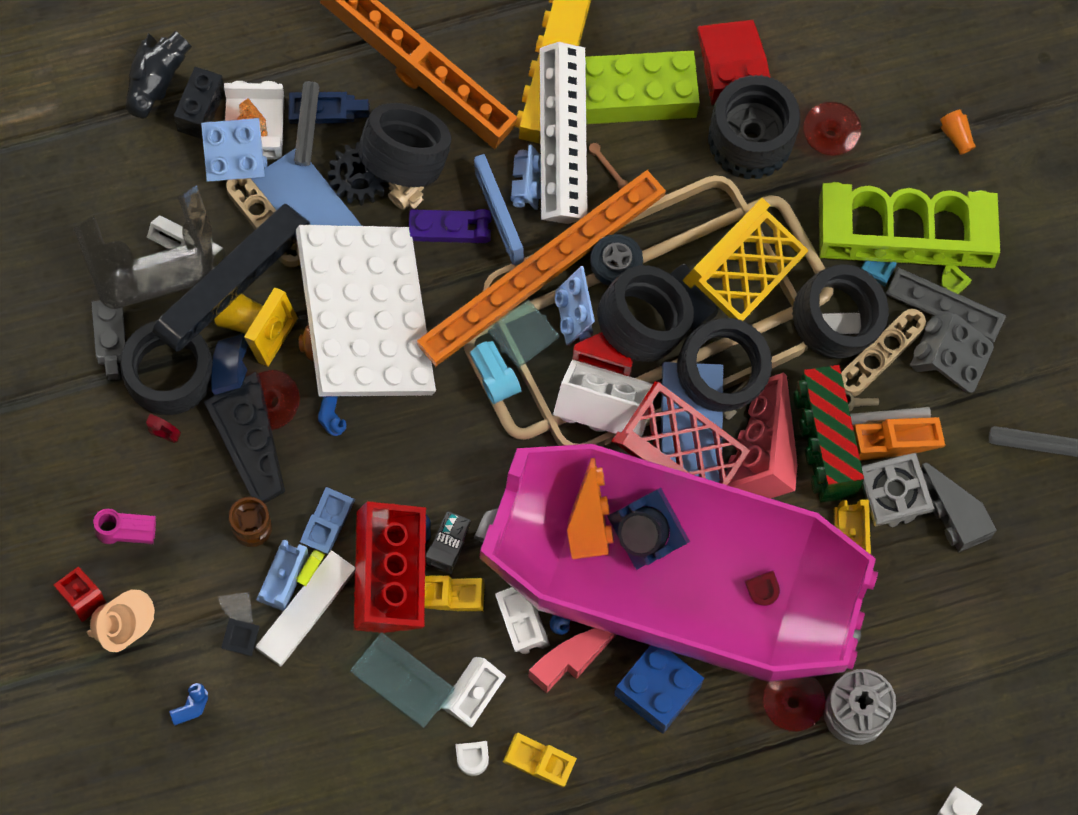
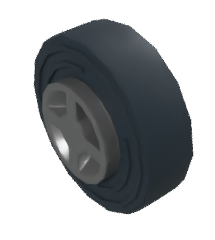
M621 234L608 235L600 239L593 247L590 257L592 272L600 282L607 286H610L625 270L638 265L642 266L644 262L642 250L637 242Z

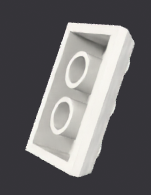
M572 360L561 383L553 415L560 417L565 422H578L588 425L595 431H608L616 434L618 431H623L653 384ZM648 419L640 420L633 430L641 437Z

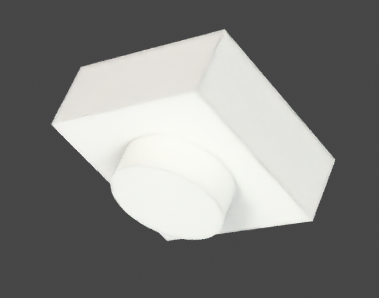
M955 786L937 815H976L982 803Z

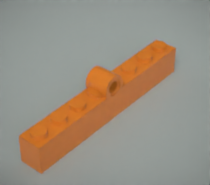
M320 0L324 7L397 67L395 69L396 74L407 86L413 89H417L420 86L492 148L496 149L514 129L517 116L378 0Z

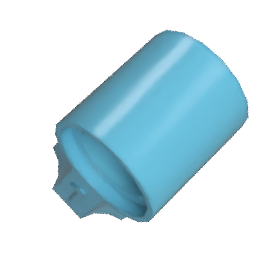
M485 341L470 351V356L483 378L484 389L493 404L521 392V387L514 371L510 367L507 368L493 341Z

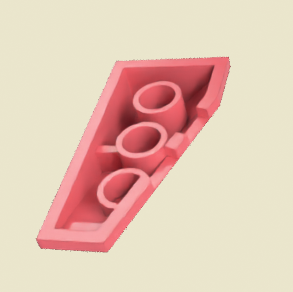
M780 373L769 378L764 390L750 404L748 414L751 417L746 430L740 431L737 438L750 452L728 484V486L770 499L795 491L798 467L788 380L785 373ZM731 455L728 463L732 462L736 455Z

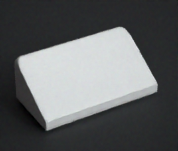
M474 657L441 705V708L469 727H473L506 676L485 658Z

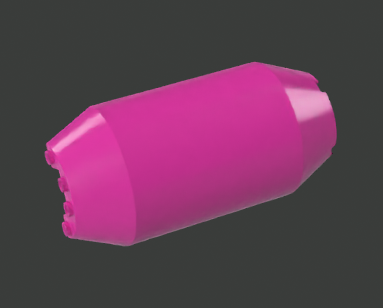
M594 444L517 448L508 472L506 489L493 525H489L480 550V559L539 611L767 682L845 672L847 668L852 670L858 651H855L858 639L854 638L853 635L855 630L860 631L865 613L860 611L862 600L867 589L873 590L878 576V572L873 571L876 558L816 512ZM595 458L597 468H603L605 485L600 486L601 497L607 496L609 505L608 515L661 487L690 542L661 559H657L653 563L636 570L627 552L621 546L618 535L612 526L614 543L609 544L608 555L572 559L567 532L568 519L590 459ZM604 515L606 526L612 525L607 517L608 515ZM774 570L780 587L779 597L771 605H758L751 599L745 580Z

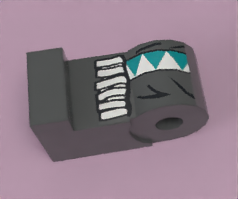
M449 511L446 513L435 540L426 554V565L452 575L465 543L464 540L471 524L470 519Z

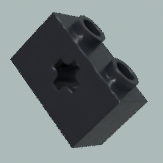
M194 67L174 114L178 132L203 139L201 123L213 121L225 92L222 75Z

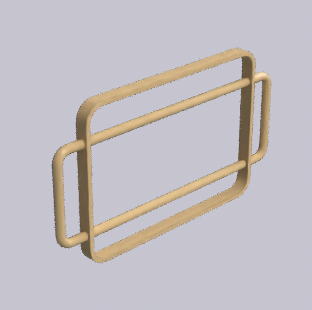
M714 175L665 195L628 224L711 188H719L726 191L737 208L643 250V263L741 220L761 198L746 204L739 189L731 180L723 176ZM773 195L762 197L771 205L770 207H775L780 211L793 236L809 250L805 257L815 275L821 270L826 269L786 200ZM763 243L764 255L776 256L768 243ZM767 262L773 274L778 275L777 263ZM510 264L493 272L485 281L484 290L518 265ZM594 273L585 276L588 288L600 283ZM787 275L779 284L792 307L752 324L760 333L793 319L792 309L797 293ZM824 287L820 293V306L830 300L834 288ZM554 290L512 309L463 347L484 389L483 378L470 356V351L475 348V340L478 337L498 329L544 420L531 426L520 428L514 423L503 400L496 404L491 402L503 428L510 436L515 439L526 440L550 430L559 446L580 445L568 441L562 435L558 426L566 422L558 416H552L506 327L507 324L555 303ZM721 338L700 348L697 353V362L739 343L729 338ZM803 341L799 345L773 356L771 360L772 368L800 356L807 351L808 346ZM662 366L636 377V379L649 383L662 379ZM751 367L723 379V391L750 379ZM661 408L655 410L654 413H655V412H660V411H661ZM661 416L655 417L656 422L661 420ZM649 418L647 420L646 426L650 425ZM607 432L581 444H594L602 447L611 443L616 434Z

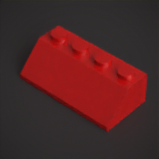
M367 501L357 511L354 630L387 633L424 627L426 507Z

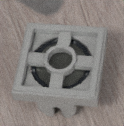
M916 452L862 466L864 481L861 486L866 500H869V511L875 527L884 524L895 527L901 521L907 524L918 515L933 512L934 506Z

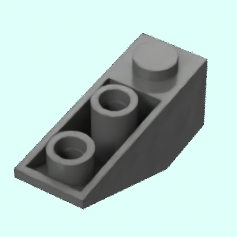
M927 462L922 464L921 470L934 506L933 513L937 519L941 518L946 527L945 536L950 545H955L959 553L991 539L996 532V528L983 503Z

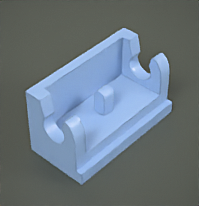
M282 540L256 599L258 602L282 611L289 605L298 583L296 578L309 558L307 547L300 544L297 548L288 544L287 540Z

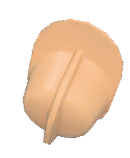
M131 589L120 594L93 612L90 620V629L87 631L88 636L95 638L109 652H119L125 649L150 629L155 611L153 601L148 594L141 590Z

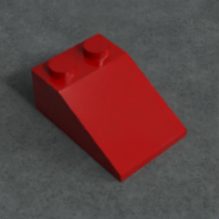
M754 20L697 27L711 105H715L723 89L731 82H734V80L749 75H763L770 78L767 58Z

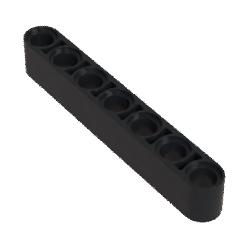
M288 204L282 205L165 312L154 325L152 333L176 352L183 349L297 242V227L299 225H310V221Z

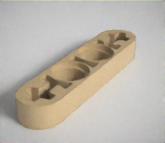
M251 178L227 180L226 188L230 199L255 230L277 211ZM236 184L245 186L246 194L249 196L246 200L240 190L235 191ZM260 203L265 206V211L260 215H252L249 212L250 206ZM298 242L290 248L292 250L297 249V256L287 255L286 252L279 258L285 266L296 267L300 265Z
M916 309L904 311L882 332L872 345L860 353L842 371L845 391L852 393L853 396L859 395L921 335L926 326V319L922 312ZM915 319L918 322L916 327L912 326L904 335L902 330L907 322ZM890 336L898 339L900 347L895 350L889 349L885 346L884 339ZM875 356L879 360L880 366L877 369H869L864 364V358ZM858 371H860L862 375L856 383L857 387L855 385L847 386V380L853 379Z

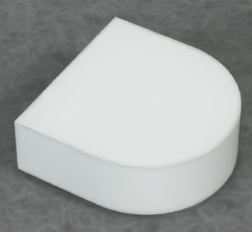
M487 741L456 744L458 767L464 774L476 776L485 771L489 761Z

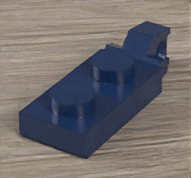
M302 92L289 93L290 124L299 123ZM319 92L315 123L354 122V118H366L370 115L368 99L355 100V96L347 95V92Z

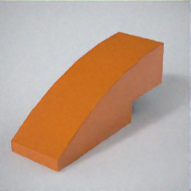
M939 417L886 419L879 424L853 425L860 460L902 456L945 446Z

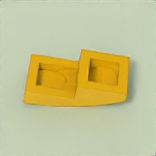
M449 575L425 576V608L450 611H483L485 581L482 578L452 579Z
M516 733L503 763L546 782L565 787L577 758L551 745L545 746L520 733Z

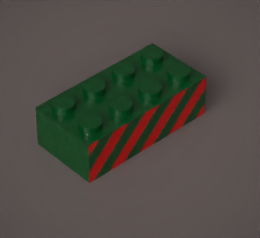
M840 365L804 370L800 381H797V390L793 392L795 408L801 410L802 419L799 420L801 436L807 438L808 447L805 448V457L807 464L813 467L814 476H811L813 493H818L820 503L855 498L864 481V475Z

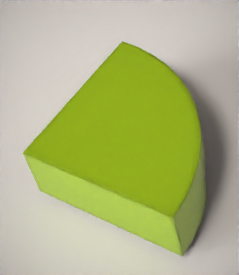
M946 265L942 273L943 277L941 276V287L960 294L972 280L957 266Z

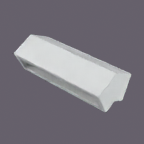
M160 215L150 224L147 238L209 270L216 267L225 256L223 247ZM160 231L163 232V233H165V234H167V235H169V236H171V237H173V238H175V239H177V240H179V241H181V244H179V243H177V242H175V241L169 239L168 237H166V236L160 234ZM189 246L210 256L211 258L208 259L200 255L199 253L189 249Z

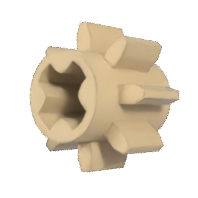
M389 182V190L391 192L388 196L400 209H405L409 206L415 209L424 200L422 198L423 193L421 192L424 187H403Z

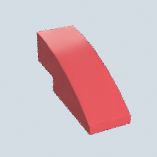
M597 628L580 633L559 644L544 655L529 670L528 678L546 693L550 691L567 671L577 679L614 639L616 634Z

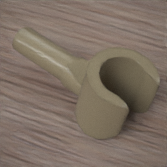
M845 391L847 399L850 400L848 404L849 411H852L854 407L879 405V398H854L852 393Z

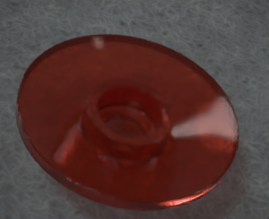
M825 102L809 111L804 121L803 130L805 138L812 148L822 154L836 156L845 154L856 146L861 135V123L856 113L848 106L838 102ZM832 130L836 135H828L826 131Z
M267 370L259 373L271 429L275 430L285 426L293 419L299 407L300 395L295 381L289 375L277 370ZM278 397V404L275 407H273L272 400L273 398Z
M813 676L769 682L763 694V706L768 718L776 726L786 731L799 732L811 728L820 720L825 710L824 690ZM790 698L796 699L798 707H789L787 700Z

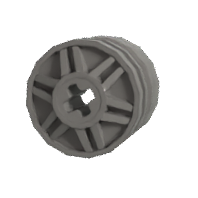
M868 669L853 670L845 673L834 684L824 704V720L829 731L839 740L848 744H866L875 740L891 722L896 710V695L891 684L881 674ZM859 698L864 699L865 709L860 708V703L857 702Z

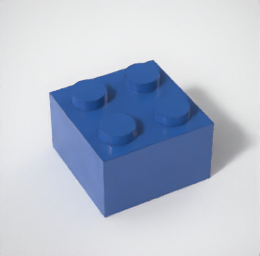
M650 645L616 686L614 695L663 734L701 688L705 678L671 651Z

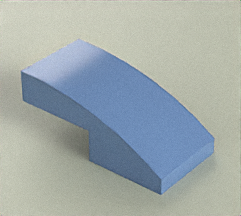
M326 487L314 515L312 514L300 542L329 554L355 499Z

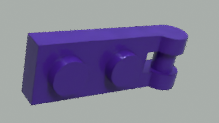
M486 209L476 211L410 210V237H412L413 241L487 243L491 241V231L488 229V224L491 222L492 214L491 211ZM468 224H477V229L468 230Z

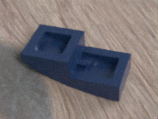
M244 334L217 342L211 374L214 395L241 388L248 371L242 361L248 347Z

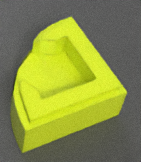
M317 549L312 552L296 578L298 579L297 582L305 587L307 586L323 560L325 553Z

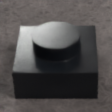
M229 618L221 648L252 656L260 626Z

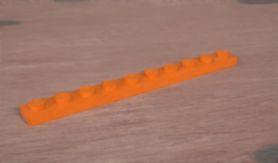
M646 170L418 339V347L436 367L593 250V247L600 239L613 235L664 197L666 190Z

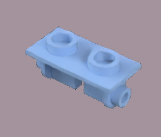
M529 145L528 151L518 150V153L514 156L513 176L515 178L523 177V180L512 181L511 201H513V206L524 207L525 203H529L535 210H538V201L541 198V155L532 145Z

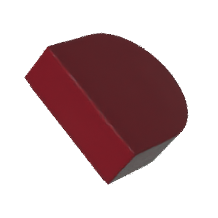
M774 570L745 580L750 597L756 604L767 606L773 604L778 599L780 587Z

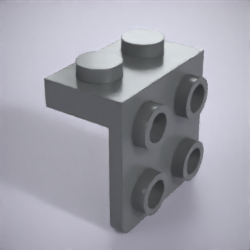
M956 313L932 316L925 326V333L920 344L914 350V357L910 367L917 372L937 370L966 393H972L979 383L994 346L989 339Z

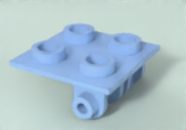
M259 118L201 123L207 181L265 177L264 168L267 167V158L263 156Z
M580 266L555 290V303L559 307L561 317L560 328L565 337L566 345H570L578 337L580 341H583L594 333L592 324L595 320L584 267Z

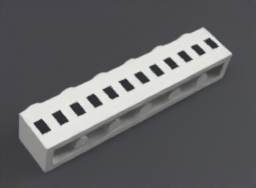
M562 42L540 48L541 220L570 224L579 221L587 215L586 61L584 47Z

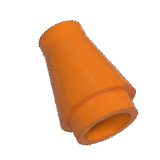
M961 109L953 111L940 119L942 123L940 128L958 149L960 155L976 147L973 142L967 115H963Z

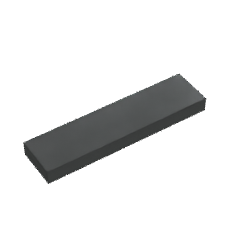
M899 267L885 294L930 316L956 313L992 343L995 342L1006 318V315Z

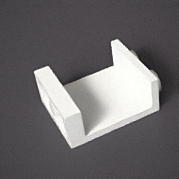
M245 81L224 83L226 96L225 121L259 118L263 156H266L267 159H280L283 150V85L272 81H264L261 84L247 83Z

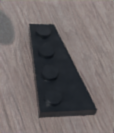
M254 372L244 378L241 388L217 394L204 403L251 497H255L265 504L283 494L285 488L260 375Z

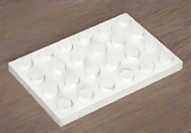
M299 225L296 229L319 396L433 395L436 392L432 362L417 345V340L424 336L427 330L413 239L410 237L409 227Z

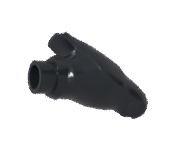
M174 31L168 38L161 37L159 42L149 33L146 39L141 40V44L132 62L126 98V110L132 116L141 119L147 118L155 101L162 100L165 97L166 90L175 71L184 61L185 54L191 49L192 46L177 31Z

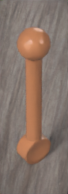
M597 143L590 144L589 153L597 156L617 181L618 188L622 189L626 186L628 181L622 179L602 155L600 145Z

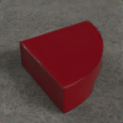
M149 414L146 421L149 433L177 443L181 432L166 420Z

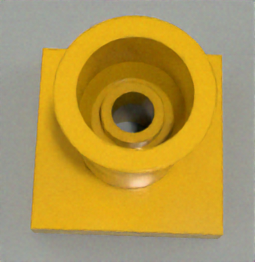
M274 287L264 305L241 294L214 320L218 327L244 333V338L258 363L269 367L298 317L285 291Z

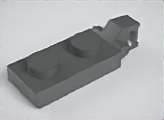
M121 298L92 301L96 358L99 365H105L108 381L120 379L119 363H121V354L126 343L123 301Z

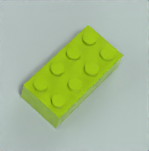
M694 51L585 57L586 124L697 118L700 101Z

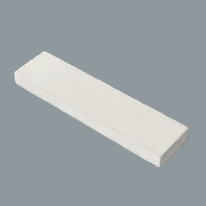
M331 550L316 569L307 586L301 588L256 645V649L281 667L354 575L355 567Z

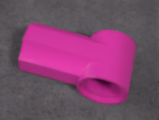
M103 509L94 517L95 534L102 543L113 544L117 541L154 543L156 516L117 513L113 509ZM105 522H114L116 524V527L111 531L100 529L101 525Z

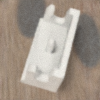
M513 587L495 594L515 652L520 651L522 654H528L531 648L539 647L543 649L550 646L538 610Z

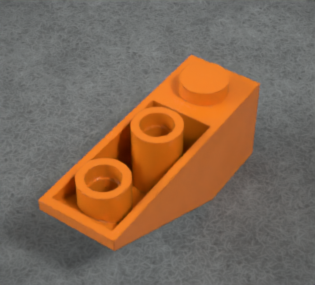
M595 458L590 459L568 519L567 532L572 559L608 555L609 544L614 543L612 525L606 526L604 516L609 514L607 496L601 497L600 486L605 485L603 468H597Z

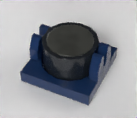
M661 487L607 516L618 535L621 546L627 552L636 570L653 563L657 559H661L690 542Z

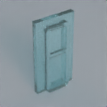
M382 632L371 646L364 651L362 657L350 670L351 673L423 728L436 712L441 709V706L455 690L449 683Z

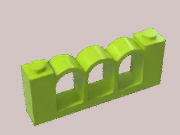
M839 182L822 184L819 196V258L995 268L1000 255L998 193H988L982 190L968 191L967 196L960 192L950 190L942 191L930 199L927 194L920 190L906 188L894 192L889 197L885 191L873 186H861L852 191V185ZM864 206L878 211L883 221V236L853 234L852 211ZM899 209H909L918 213L923 221L924 238L894 237L893 212ZM948 211L958 215L964 225V241L935 239L934 214Z

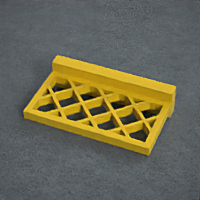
M763 198L743 216L682 280L690 288L696 285L729 318L742 321L809 251L767 211L771 205ZM763 222L773 229L774 237L761 235L760 225ZM743 242H755L757 255L745 254ZM763 243L775 244L776 256L764 255ZM782 245H789L798 254L795 257H783ZM726 260H739L740 273L728 272ZM746 261H757L759 274L747 273ZM765 262L777 263L778 275L766 274ZM710 277L722 278L723 291L715 290L706 281ZM729 279H741L742 292L730 291ZM748 280L760 281L761 293L749 292ZM731 298L743 299L744 311L742 314L732 307Z

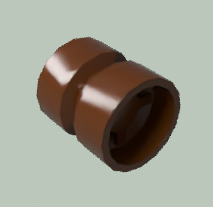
M244 497L232 505L229 511V521L235 539L247 547H257L266 542L272 532V523L267 506L255 497Z

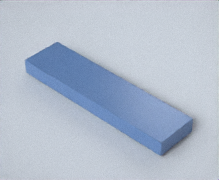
M485 154L476 156L474 159L476 177L510 260L514 266L519 265L524 261L522 243Z

